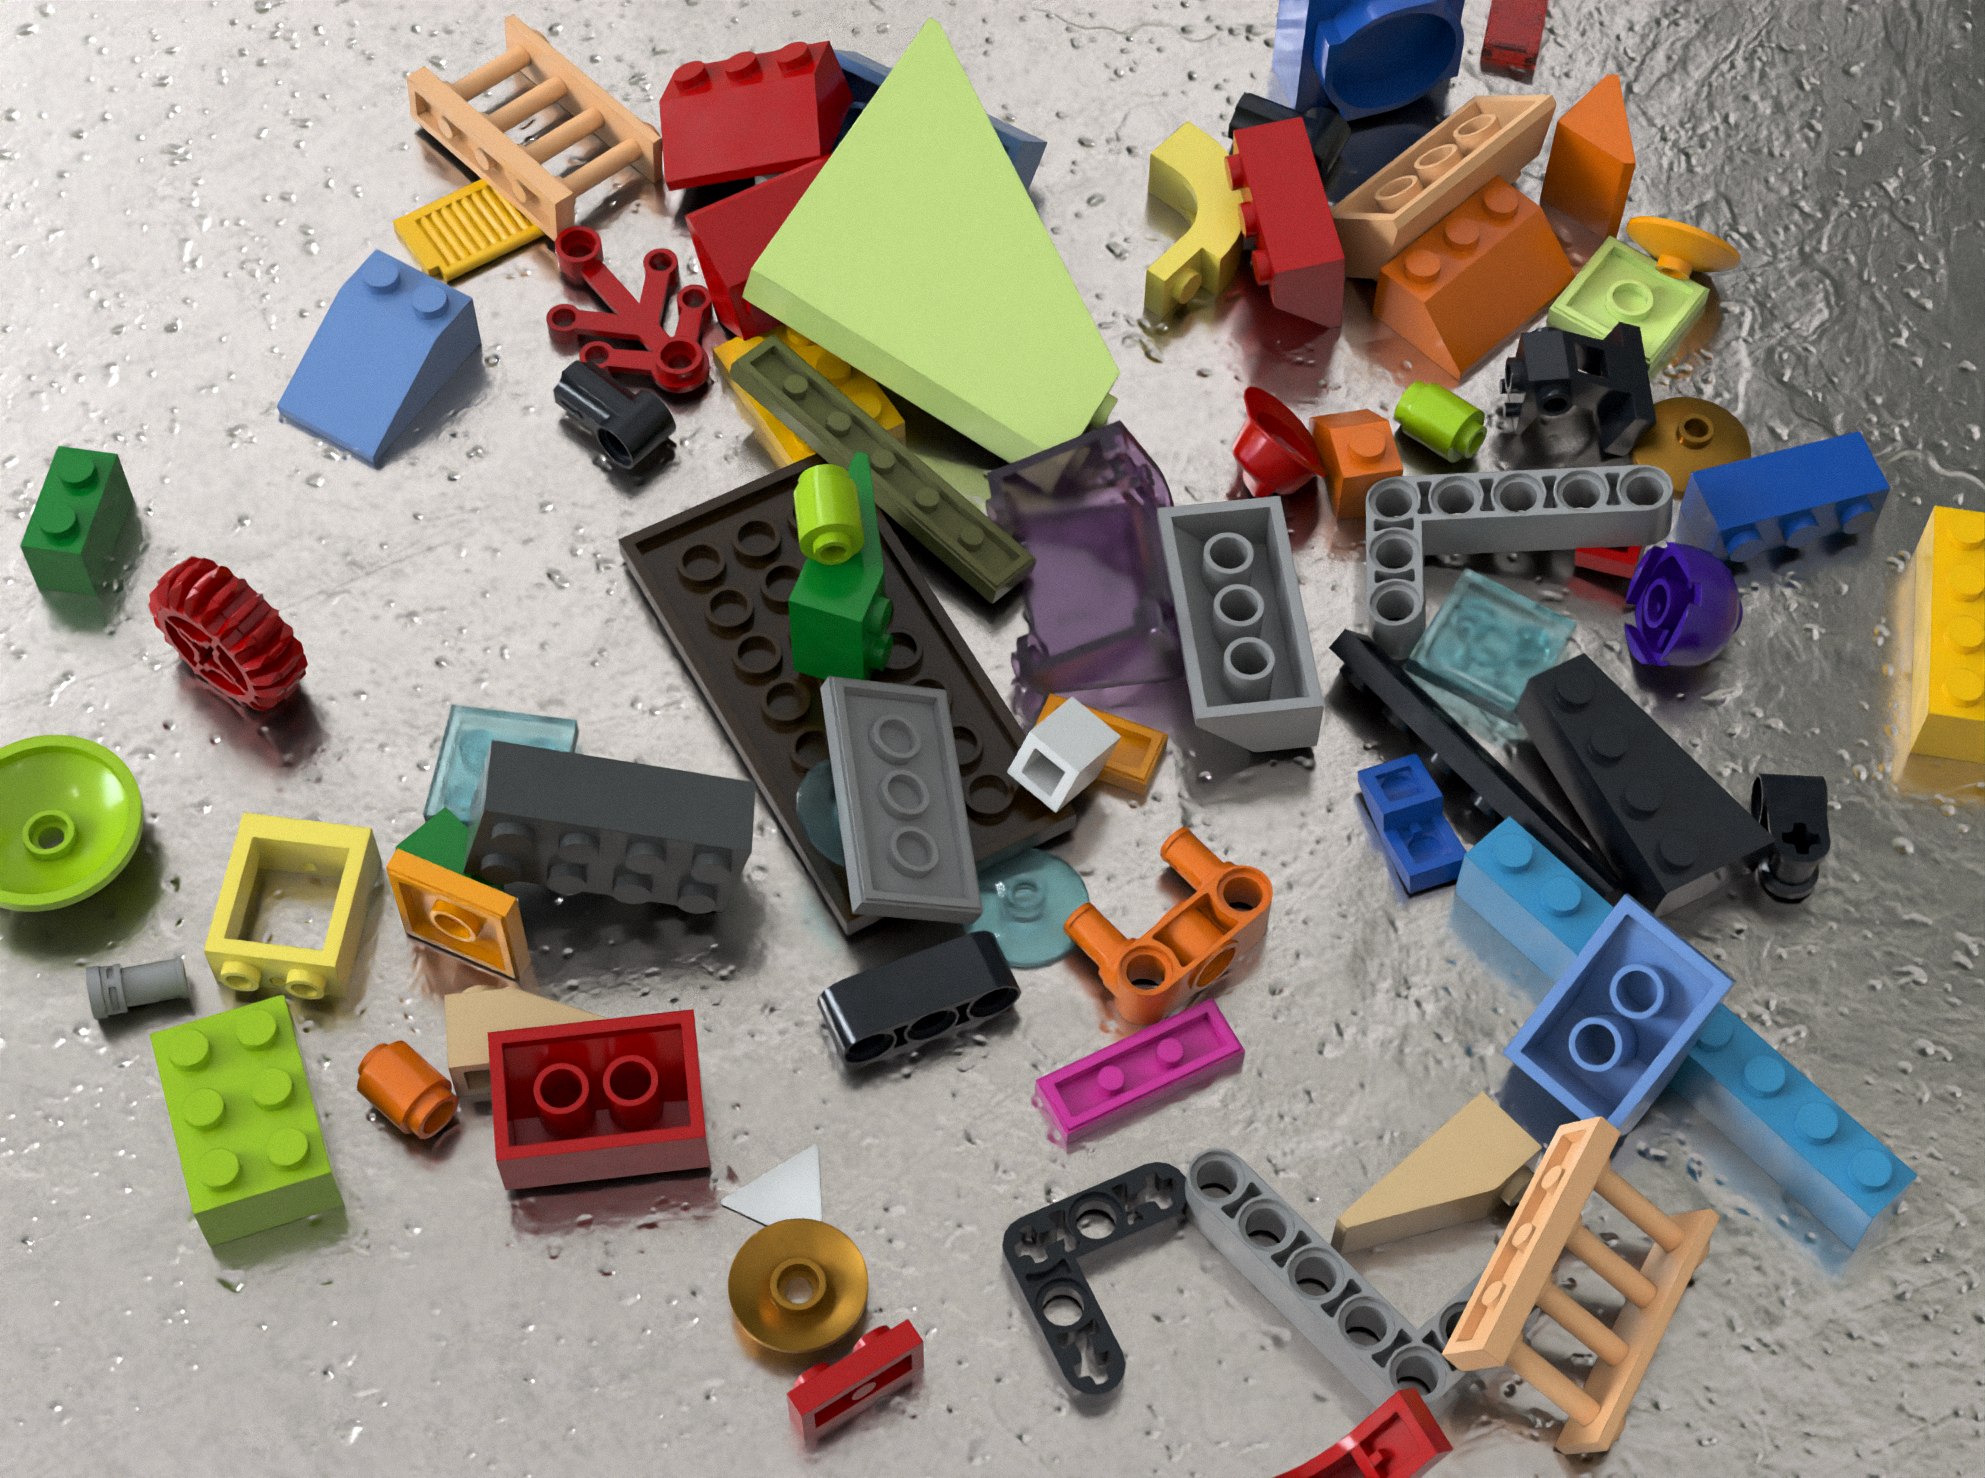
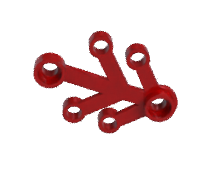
M573 226L563 230L555 240V251L559 268L573 279L585 280L615 314L579 310L570 304L556 305L546 315L549 337L559 344L574 343L580 339L582 334L639 340L648 351L613 349L610 344L603 341L589 342L580 350V362L602 358L606 361L596 365L610 376H613L615 372L652 376L660 388L673 393L690 392L700 387L707 380L710 373L709 357L706 351L698 344L701 326L713 314V305L708 289L701 285H688L678 292L677 308L680 318L675 335L670 337L662 329L660 322L668 287L674 285L679 279V265L676 254L669 249L658 248L645 255L643 260L645 281L639 303L603 264L602 242L595 230L586 226ZM658 266L669 267L664 271L654 270ZM692 302L702 303L701 306L695 308L687 306ZM563 321L572 322L567 327L557 326V324Z

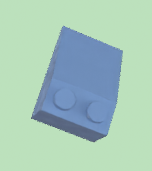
M376 249L338 291L277 404L279 413L375 464L481 343L473 298Z
M1624 894L1502 1053L1578 1118L1585 1120L1602 1116L1621 1132L1619 1136L1621 1137L1631 1132L1672 1080L1737 981L1631 895Z

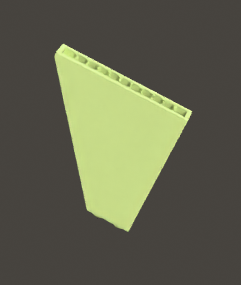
M929 17L751 268L742 298L1040 483L1050 487L1061 469L1070 474L1074 472L1090 446L1089 442L1081 438L1090 424L1100 430L1116 405L1118 399L1109 394L1117 380L1120 371L939 22Z

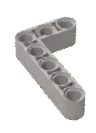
M1624 465L1393 476L1379 480L1372 485L1366 496V593L1370 638L1390 658L1397 660L1409 658L1422 648L1426 638L1425 556L1648 546L1660 542L1671 531L1673 511V483L1671 477L1664 470L1656 466ZM1401 566L1402 568L1391 569L1390 567ZM1396 617L1405 618V619L1399 620V621H1390V620H1389V619L1396 618Z
M1212 1148L1200 1152L1189 1163L1184 1189L1187 1200L1185 1215L1190 1223L1377 1409L1398 1390H1402L1397 1382L1398 1379L1413 1376L1423 1380L1430 1388L1431 1393L1421 1396L1434 1419H1436L1490 1369L1462 1372L1441 1355L1449 1341L1447 1334L1454 1331L1485 1269L1417 1330L1238 1155L1230 1150ZM1206 1183H1218L1227 1187L1232 1194L1224 1198H1213L1204 1194L1199 1187ZM1256 1230L1270 1231L1277 1236L1280 1243L1269 1247L1260 1246L1251 1241L1247 1234ZM1304 1278L1319 1279L1326 1284L1330 1292L1319 1296L1310 1295L1302 1291L1296 1282ZM1534 1305L1521 1330L1523 1337L1532 1329L1537 1321L1541 1309ZM1359 1326L1369 1328L1378 1336L1380 1342L1369 1346L1361 1345L1353 1341L1346 1331L1352 1327Z

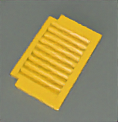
M483 179L392 221L395 231L426 274L432 277L440 273L446 282L546 235Z

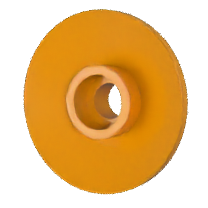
M1639 216L1631 218L1626 227L1627 235L1641 249L1658 259L1655 269L1661 274L1674 279L1688 280L1692 271L1722 272L1733 270L1738 267L1741 259L1739 252L1726 241L1707 231L1678 221L1659 217Z

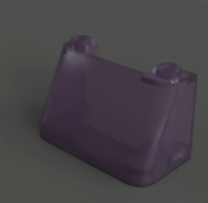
M1120 420L988 472L991 498L985 502L988 518L1037 559L1033 572L1023 579L1031 633L1018 637L1016 642L1017 651L1011 653L1012 668L1021 686L1024 688L1030 687L1038 695H1047L1050 693L1056 694L1174 681L1185 678L1186 671L1157 520V508L1172 507L1174 503L1162 471Z

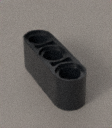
M977 931L840 980L821 993L817 1004L843 1063L858 1065L999 1014L1011 1007L1019 999L1021 990L994 933L990 931Z

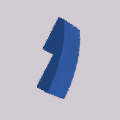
M1417 753L1358 771V783L1371 817L1409 893L1457 879L1464 854L1467 852L1443 815V795Z

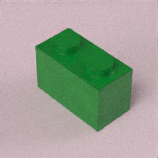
M65 446L57 447L20 544L37 588L91 596L98 595L133 498L118 454Z

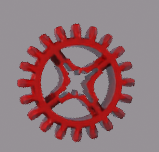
M191 556L186 561L184 560L174 568H171L157 581L158 585L149 594L150 602L148 603L150 613L154 616L155 626L165 634V642L173 646L179 654L178 658L184 660L193 669L194 674L200 675L209 685L217 688L227 697L236 699L242 707L250 705L254 710L262 712L269 708L272 709L281 700L285 701L299 687L297 683L306 675L305 669L308 666L306 656L303 653L302 643L293 636V627L286 624L279 616V610L272 608L264 599L263 593H257L248 585L246 579L237 578L228 567L218 566L213 560Z

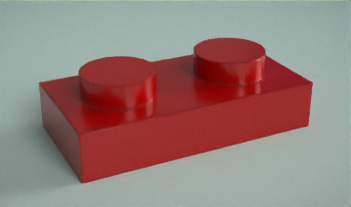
M909 1319L892 1329L887 1325H883L871 1330L855 1344L854 1352L832 1366L827 1362L819 1363L806 1370L795 1380L793 1389L786 1393L789 1418L804 1441L924 1367V1342Z

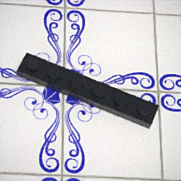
M1344 629L1329 647L1344 662L1339 668L1340 673L1360 691L1368 694L1372 690L1387 704L1382 709L1383 715L1396 728L1409 736L1413 732L1417 733L1430 746L1425 752L1426 757L1440 771L1451 778L1459 774L1474 789L1470 793L1469 798L1484 814L1495 821H1498L1501 817L1507 819L1510 816L1612 907L1617 905L1624 894L1632 892L1369 636Z

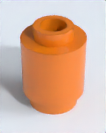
M400 1040L389 1045L382 1043L375 1046L365 1055L358 1067L360 1077L357 1083V1091L405 1134L415 1133L421 1139L430 1138L438 1133L456 1112L459 1099L451 1092V1082L405 1041Z

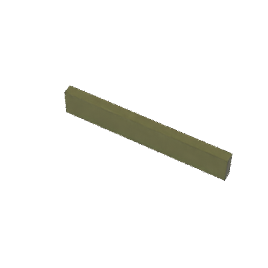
M771 335L731 364L729 377L829 464L838 465L848 470L856 451L868 454L875 503L991 604L1033 572L1037 559L777 336Z

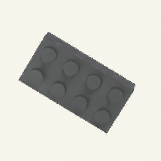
M492 740L470 806L463 873L481 876L484 880L495 884L524 882L543 885L561 894H577L583 891L610 895L616 900L627 904H641L650 901L676 905L681 910L694 914H703L711 911L723 912L752 853L756 782Z

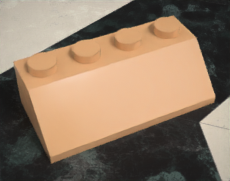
M1477 95L1333 206L1330 211L1345 257L1346 277L1369 278L1378 282L1379 271L1383 266L1495 176H1500L1509 184L1515 182L1521 176L1520 170L1540 154L1557 105L1553 95Z

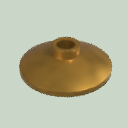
M1675 397L1655 403L1654 410L1657 423L1631 449L1635 465H1652L1664 470L1671 477L1673 494L1682 497L1684 496L1691 472L1751 458L1750 439L1740 421L1725 408L1713 402L1694 397Z
M805 1218L778 1221L753 1234L736 1254L728 1278L729 1301L739 1325L758 1343L773 1350L786 1353L813 1352L839 1341L858 1322L865 1308L869 1291L867 1267L861 1252L846 1234L830 1224ZM798 1286L806 1287L812 1292L811 1298L804 1303H793L786 1296L792 1288Z

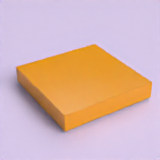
M397 848L386 869L405 933L514 979L516 977L521 979L531 962V957L517 898Z

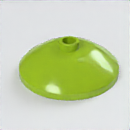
M69 735L34 736L0 748L1 908L14 911L40 912L75 904L103 889L128 864L136 851L142 835L144 804L132 772L108 748L91 740ZM54 840H64L56 847L45 849Z

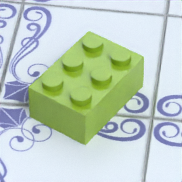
M284 994L149 1034L192 1211L209 1247L344 1206L298 1030Z

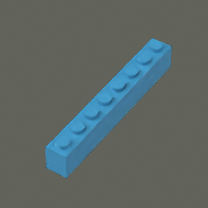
M1510 816L1464 854L1455 888V893L1555 983L1614 909ZM1723 1003L1668 1084L1853 1251L1899 1208L1918 1176Z

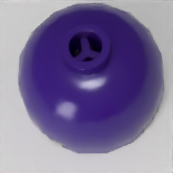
M1665 542L1667 544L1666 548L1654 546L1649 549L1634 571L1627 591L1626 604L1636 605L1635 620L1637 627L1625 623V637L1631 654L1642 664L1669 668H1694L1718 656L1741 624L1743 608L1731 570L1711 552L1695 546Z

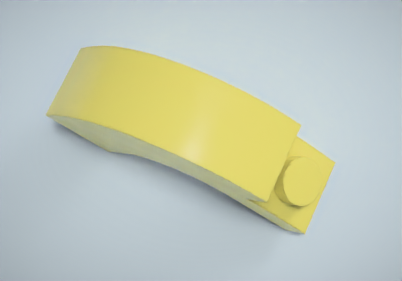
M1189 121L1185 122L1150 153L1148 192L1179 212L1191 227L1184 236L1146 270L1144 306L1160 318L1164 317L1178 303H1187L1196 294L1200 285L1215 296H1218L1232 279L1242 254L1244 236L1239 220L1238 203H1243L1244 201L1241 191H1231L1228 184L1224 158L1229 156V154L1216 140Z

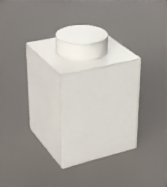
M1072 696L1028 733L1007 773L1057 813L1099 776L1122 736Z

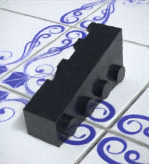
M1585 653L1529 678L1514 713L1615 873L1632 890L1629 895L1659 918L1756 871L1777 840Z

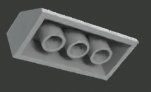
M1272 496L1157 508V520L1195 725L1252 752L1317 746L1324 703L1281 497Z

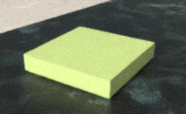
M1609 235L1549 308L1546 321L1561 330L1603 340L1619 322L1640 327L1649 375L1704 306L1710 289L1691 279L1678 280L1661 274L1655 269L1658 261Z

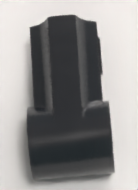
M1244 92L1236 105L1235 112L1230 121L1228 138L1233 140V130L1302 116L1321 181H1323L1347 144L1351 131L1347 121L1339 113L1329 108L1313 107L1304 114L1253 93L1248 94Z
M576 360L562 371L561 379L553 389L555 403L592 430L607 455L623 468H633L676 431V424L672 414L659 398L646 390H640L634 394L590 360L586 362Z

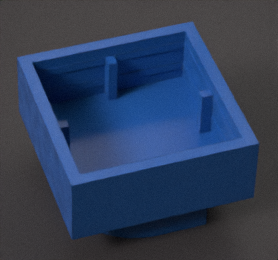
M1279 0L1272 67L1292 109L1304 112L1313 107H1325L1334 104L1337 106L1341 116L1346 121L1405 106L1430 92L1444 79L1457 77L1464 46V31L1461 19L1465 0Z

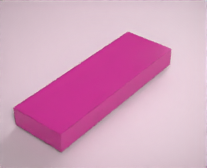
M1210 998L1037 1079L1035 1091L1067 1145L1243 1062L1245 1050L1214 999Z

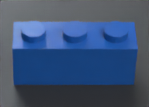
M1858 431L1691 472L1680 509L1699 548L1711 552L1721 562L1728 560L1742 562L1755 557L1760 552L1784 546L1798 548L1811 543L1816 538L1840 532L1854 534L1867 529L1877 522L1890 491V486L1861 432Z

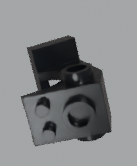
M1619 322L1603 340L1559 330L1554 327L1538 328L1532 332L1521 333L1516 356L1508 357L1506 360L1505 379H1500L1499 390L1500 394H1509L1510 403L1503 404V417L1513 418L1515 434L1521 435L1540 414L1559 416L1567 413L1573 406L1585 407L1594 411L1598 417L1603 451L1625 456L1657 423L1642 336L1638 326Z

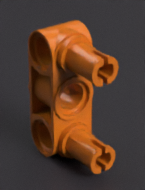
M1186 826L1179 828L1168 837L1161 847L1160 857L1196 890L1194 895L1172 907L1154 927L1139 939H1127L1091 902H1087L1077 908L1064 924V933L1100 967L1099 977L1103 980V985L1114 995L1115 1008L1121 1017L1132 1024L1141 1026L1153 1025L1166 1018L1196 992L1214 983L1233 962L1257 944L1266 934L1273 897L1272 884L1266 874L1256 867L1235 865L1231 861L1223 863ZM1243 902L1249 904L1254 909L1238 911L1228 904ZM1136 979H1149L1159 986L1154 989L1144 990L1135 987L1131 982Z

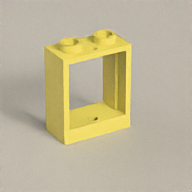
M243 812L204 947V953L215 980L239 991H255L259 987L287 990L292 995L304 999H320L324 995L346 997L381 863L372 828ZM258 868L342 878L323 950L238 940Z

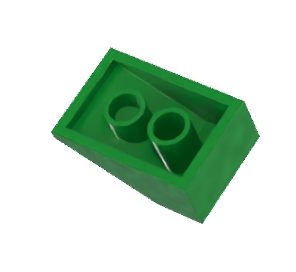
M856 451L847 471L858 487L865 538L864 545L850 559L836 565H826L807 558L788 600L793 670L824 680L828 676L870 681L874 669L878 671L885 669L891 655L894 640L892 634L886 633L893 603L891 599L885 598L884 566L869 456L866 453Z

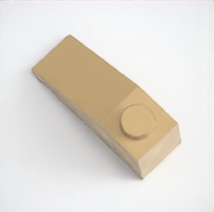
M477 985L467 988L462 993L444 995L448 1069L456 1096L491 1093L487 1032L610 1018L513 987L499 989L491 985Z
M1481 1091L1337 1218L1331 1246L1341 1255L1484 1218L1503 1201L1509 1207H1512L1522 1199L1535 1174L1533 1172L1542 1146L1489 1096Z

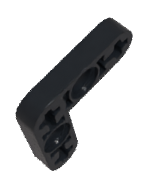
M1153 1162L1144 1164L1036 1210L1011 1223L1004 1233L1002 1261L1005 1271L1064 1390L1072 1400L1083 1406L1098 1407L1107 1405L1118 1396L1123 1388L1126 1362L1123 1351L1081 1269L1170 1231L1181 1223L1186 1214L1187 1207L1184 1189L1186 1177L1179 1169L1168 1163ZM1155 1186L1159 1193L1171 1191L1168 1208L1160 1209L1155 1201L1142 1204L1146 1198L1147 1187ZM1120 1197H1125L1127 1210L1135 1207L1134 1224H1128L1125 1205L1119 1199ZM1100 1209L1110 1214L1114 1219L1116 1227L1108 1236L1094 1239L1080 1232L1077 1228L1076 1220L1086 1210ZM1059 1223L1064 1224L1067 1243L1073 1249L1067 1252L1065 1250L1064 1238L1051 1243L1057 1240V1224ZM1031 1238L1037 1247L1051 1243L1045 1248V1260L1035 1263L1030 1255L1018 1257L1022 1253L1023 1240ZM1056 1295H1070L1081 1304L1083 1314L1078 1321L1071 1325H1056L1050 1322L1044 1315L1043 1306L1047 1300ZM1086 1336V1349L1093 1363L1096 1366L1107 1363L1109 1365L1105 1371L1104 1383L1096 1384L1091 1376L1078 1378V1375L1081 1373L1082 1356L1076 1343ZM1060 1346H1068V1347H1067L1066 1349H1062Z

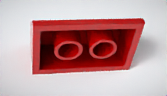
M830 41L808 45L805 42H794L776 51L759 54L746 51L738 53L727 60L706 64L701 61H692L675 69L659 101L665 183L669 191L790 171L830 154L854 99Z
M1302 116L1233 130V155L1225 156V170L1230 190H1240L1244 201L1243 203H1238V214L1244 238L1254 237L1257 250L1252 251V264L1258 286L1268 285L1275 308L1329 328L1342 326L1345 257Z
M833 152L685 215L717 319L744 341L784 324L742 298L751 268Z
M694 1009L487 1032L495 1155L505 1191L711 1167Z

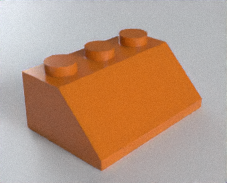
M1497 175L1380 269L1372 314L1460 381L1553 304L1576 275L1542 208Z

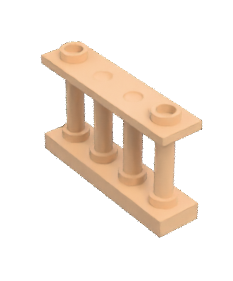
M512 14L504 19L507 52L455 83L443 82L425 66L408 75L407 85L410 113L413 120L555 242L557 236L563 230L575 226V198L628 165L634 166L653 183L663 178L662 138L653 125L648 122H642L553 48L540 31L532 30ZM519 71L537 85L490 115L484 112L479 113L468 103V101ZM555 102H558L574 116L526 147L522 144L517 145L504 134ZM592 133L596 134L611 147L610 150L564 178L554 177L541 166L544 162Z
M1602 1116L1559 1126L1441 1354L1462 1372L1501 1367L1506 1364L1568 1414L1569 1417L1554 1446L1564 1455L1608 1451L1609 1446L1623 1432L1626 1424L1625 1413L1694 1270L1702 1264L1710 1249L1709 1239L1720 1218L1711 1208L1667 1216L1611 1169V1159L1609 1156L1621 1132ZM1592 1190L1655 1241L1640 1272L1582 1225V1215L1580 1213ZM1563 1247L1567 1248L1627 1298L1612 1330L1552 1282L1553 1273L1551 1271ZM1534 1305L1539 1307L1598 1356L1583 1389L1523 1341V1332L1521 1330Z

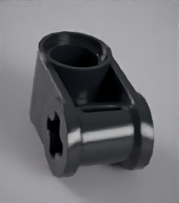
M1758 773L1754 777L1751 790L1750 814L1777 840L1759 865V875L1764 886L1779 897L1795 899L1802 898L1811 893L1818 881V864L1823 862L1829 853L1831 838L1827 818L1828 794L1826 780L1823 776Z

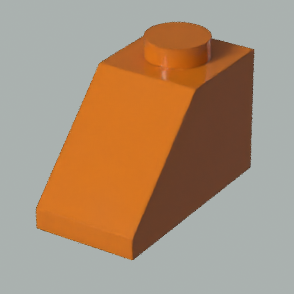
M1369 409L1309 417L1311 435L1317 446L1321 464L1328 474L1327 477H1324L1336 521L1366 516V496L1372 485L1383 478L1402 476L1403 466L1389 420Z

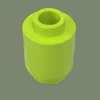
M1421 380L1414 382L1400 398L1394 413V420L1402 425V431L1405 435L1451 463L1459 461L1463 456L1465 458L1472 457L1483 444L1487 434V428L1483 426L1484 412L1436 382L1426 384Z
M821 464L808 468L800 475L798 485L793 493L800 550L808 558L822 564L836 565L843 563L860 551L865 542L858 487L850 478L848 471L841 466Z

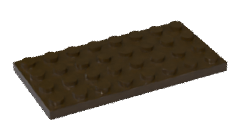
M816 453L620 538L618 541L620 554L845 933L850 935L885 917L852 914L820 690L825 680L793 670L788 606L789 597L808 558L800 550L793 493L798 485L800 475L805 470L816 465L829 464ZM875 503L884 566L885 598L891 599L893 603L886 633L892 634L894 640L891 655L883 671L874 669L870 681L946 690L976 873H980L1076 827L1077 814L1069 802L1055 813L1007 773L1027 736Z

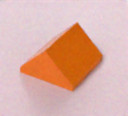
M1619 74L1606 75L1557 121L1540 196L1541 199L1604 240L1609 235L1617 238L1636 166Z

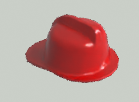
M1251 386L1246 388L1243 399L1248 416L1232 445L1231 452L1235 461L1243 468V481L1255 498L1268 497L1273 492L1282 496H1290L1314 476L1327 477L1328 474L1321 464L1313 437L1302 421L1275 396L1257 387Z

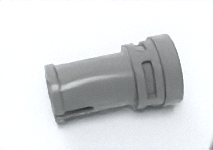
M182 956L122 968V965L119 963L111 966L101 967L98 965L87 967L85 970L88 996L94 1020L109 1018V1016L120 1013H128L129 1007L177 998H189V988Z

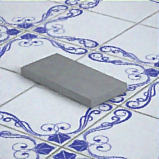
M828 676L820 690L852 914L974 924L983 914L946 690Z

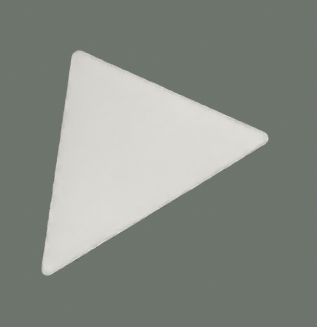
M813 1144L721 1200V1204L767 1226L778 1221L794 1218L822 1221L818 1145Z

